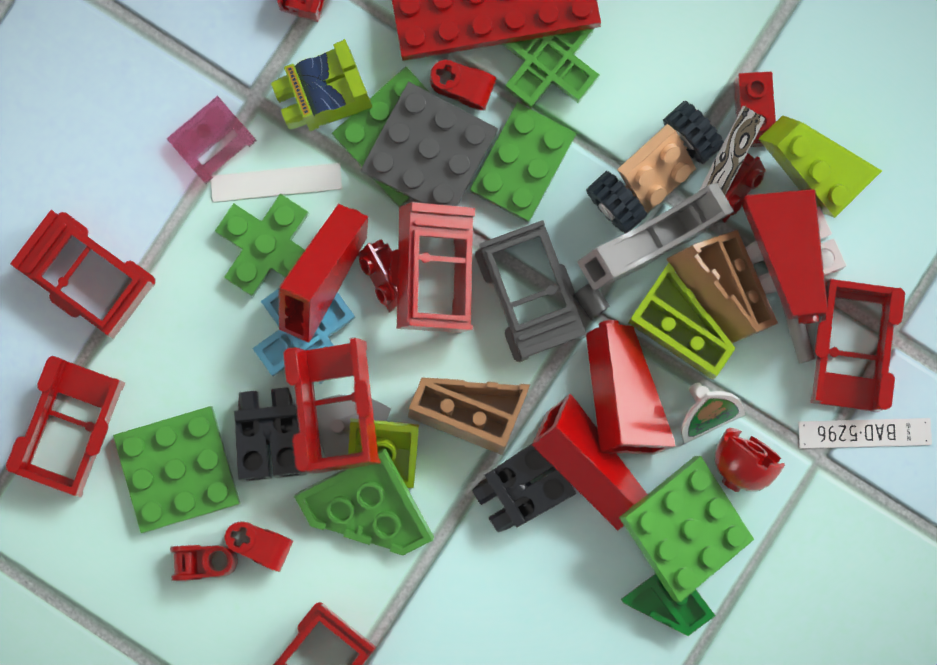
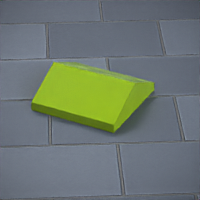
M350 419L348 454L362 452L359 419ZM374 420L377 450L380 451L384 448L387 450L406 487L414 488L419 424Z

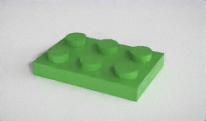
M517 102L475 179L470 192L530 223L577 133Z

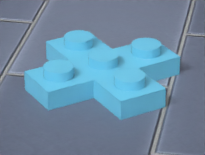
M278 288L264 298L261 303L279 326ZM337 292L309 343L281 330H277L252 349L274 377L285 369L284 351L287 348L298 347L304 350L334 346L329 337L356 317Z

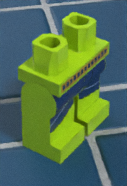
M346 39L334 43V49L321 55L303 59L295 66L293 63L285 66L284 69L287 75L271 82L279 103L293 97L296 98L297 103L281 109L289 130L307 124L309 130L313 131L320 128L319 125L329 124L373 107Z

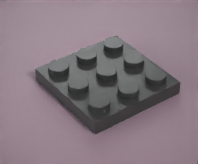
M408 81L364 162L361 173L419 203L458 206L495 138L498 128Z

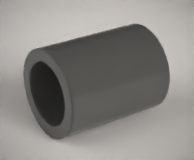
M589 283L574 294L591 320L610 307L599 289L593 291Z

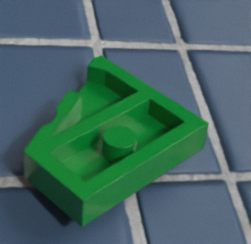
M656 573L621 598L624 604L686 636H690L716 616L696 589L681 602L673 601Z

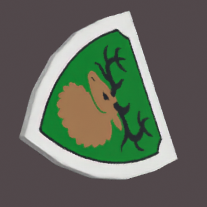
M695 383L690 386L689 391L696 403L686 415L681 426L683 443L686 444L744 416L745 410L741 400L730 393L709 392V389L702 386L701 383Z

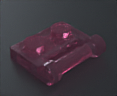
M218 95L167 138L168 142L205 184L213 179L211 176L246 145L250 147L257 141ZM234 130L238 136L205 164L202 165L198 161L203 154Z

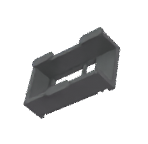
M543 220L479 243V249L475 252V258L484 281L489 284L493 283L509 326L505 329L504 334L515 361L522 362L531 355L577 338L580 340L586 337L587 333L572 298L575 293L566 267L563 264H559ZM540 237L557 286L550 285L546 290L510 302L492 254ZM560 290L566 308L519 325L513 307L546 295L553 296L556 294V291Z

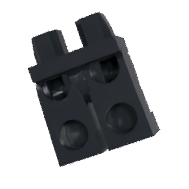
M289 387L271 389L272 407L260 408L258 391L239 392L238 410L234 411L238 480L241 482L272 479L269 444L271 446L274 477L284 478L307 475V472L299 471L295 465L293 437L300 433L297 406L293 402Z
M532 444L484 475L486 479L479 482L472 489L480 505L485 504L496 496L502 503L504 508L488 517L497 533L510 529L514 525L518 528L576 494L572 485L557 470L531 484V480L553 468Z

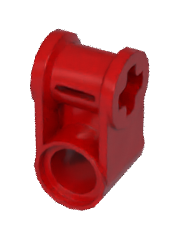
M451 60L438 61L432 67L430 84L434 92L456 100L470 108L482 111L487 107L496 82V77L490 73L469 68ZM445 71L451 73V80H448L446 84L440 83V76H443Z
M244 521L233 523L225 533V543L229 549L277 572H281L294 540L274 531L263 529ZM245 528L247 529L246 536L250 538V542H244L238 546L236 545L237 539L232 536L233 532H238Z
M170 546V552L174 553L175 573L171 576V581L227 576L235 571L238 564L237 554L229 549L228 546ZM219 551L225 553L228 559L227 566L222 571L215 569L212 563L213 556Z

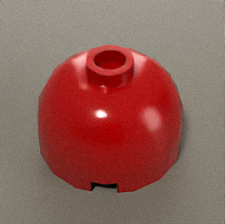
M729 427L720 438L714 455L717 471L724 477L722 483L734 492H739L741 489L755 492L770 486L785 467V463H778L781 457L752 435L749 440L739 437L742 432L741 430Z

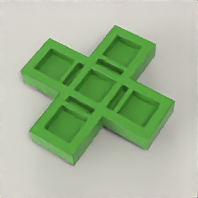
M594 28L502 44L524 61L505 85V89L532 109L550 85L554 84L579 104L600 76V74L575 56L592 35Z
M279 194L262 221L233 203L215 230L217 234L242 249L224 278L252 297L255 296L271 270L286 278L305 251V249L291 240L309 215V212L282 194Z

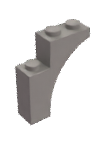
M712 183L643 225L596 247L578 260L577 263L593 291H596L646 267L666 252L693 240L734 210L718 183Z

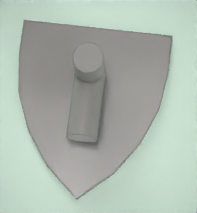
M335 395V396H331V397H327V398H323V399L335 398V397H341V396H347V395ZM372 399L374 420L387 421L391 408ZM345 401L316 406L320 444L325 457L348 454L350 419H358L356 402Z

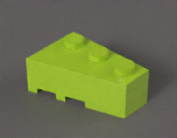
M783 115L759 138L760 142L799 190L815 189L817 207L820 206L823 214L836 218L882 172L881 169L805 123Z
M668 263L628 324L713 380L718 376L736 348L710 314L697 301L692 291L679 278L675 269Z

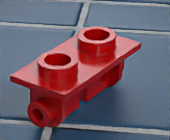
M749 153L746 154L725 194L734 211L722 219L724 223L731 215L733 216L739 212L744 197L761 184L766 170L760 157L756 156L754 159Z
M381 239L373 244L368 243L359 252L358 257L362 271L370 277L375 286V293L379 302L385 305L390 313L397 307V287L393 286L390 282L392 250L389 244H384Z

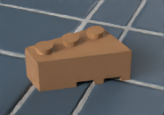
M738 230L693 244L666 259L731 343L753 336L778 324Z
M422 377L410 404L408 418L503 455L530 384L506 385L498 384V382L476 383L465 382V380Z

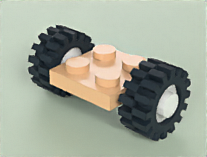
M683 101L663 119L665 126L617 169L626 185L621 180L619 181L614 174L605 171L586 189L588 196L598 206L597 208L600 212H603L605 217L616 228L618 227L622 233L626 234L637 226L647 216V213L660 204L669 193L680 183L687 180L690 174L696 170L690 156L695 158L698 163L705 164L721 149L724 141L722 136L717 133L718 130L710 124V120L707 117L705 118L699 109L696 110L695 106L689 104L688 101Z

